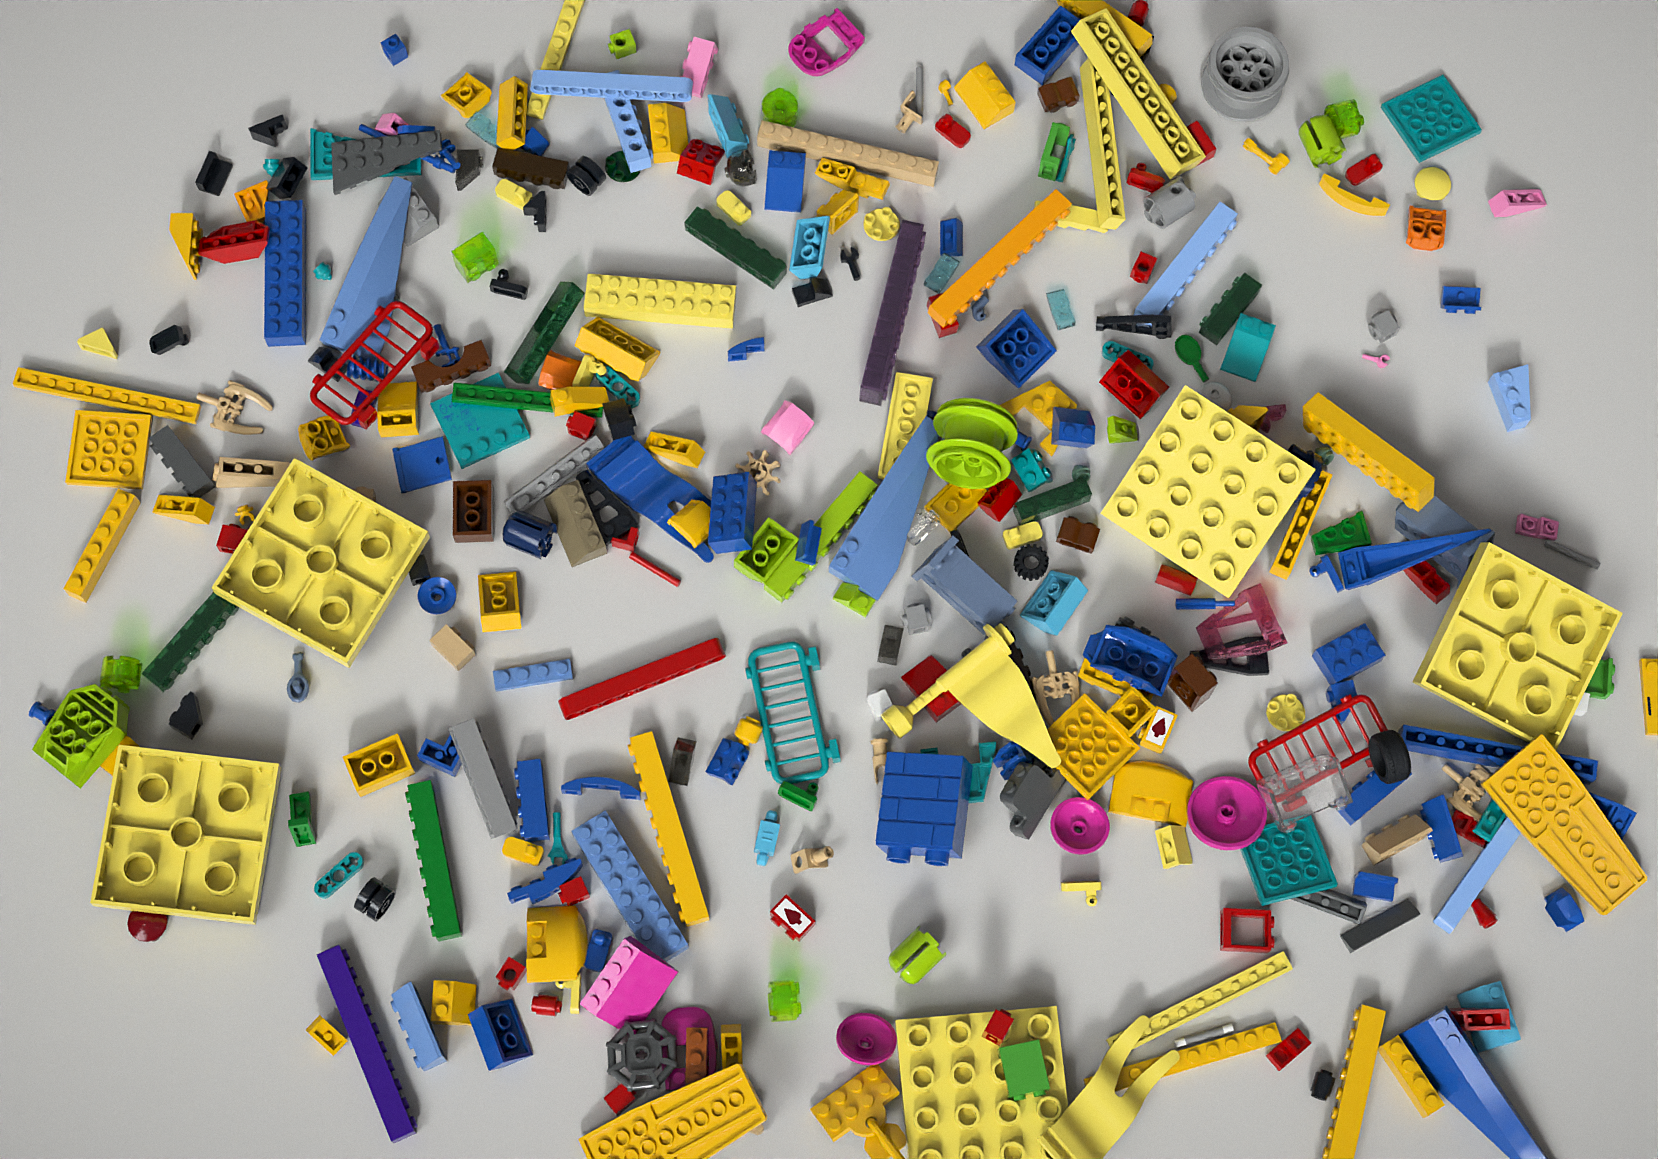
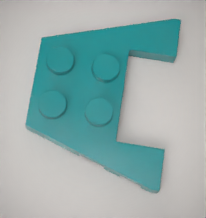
M996 742L979 743L980 763L971 764L973 771L969 803L984 802L997 747ZM938 747L920 749V753L938 754Z

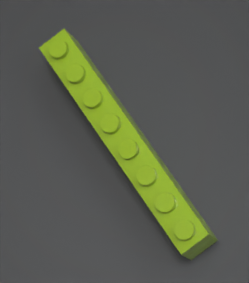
M859 471L814 524V526L822 528L816 563L812 566L795 561L797 544L766 581L764 590L781 603L785 599L789 600L794 593L793 589L805 581V575L809 570L812 572L817 567V561L820 557L824 558L830 551L829 547L833 542L837 543L840 540L843 530L845 528L849 529L852 526L854 517L857 514H862L866 508L865 504L875 494L878 484Z

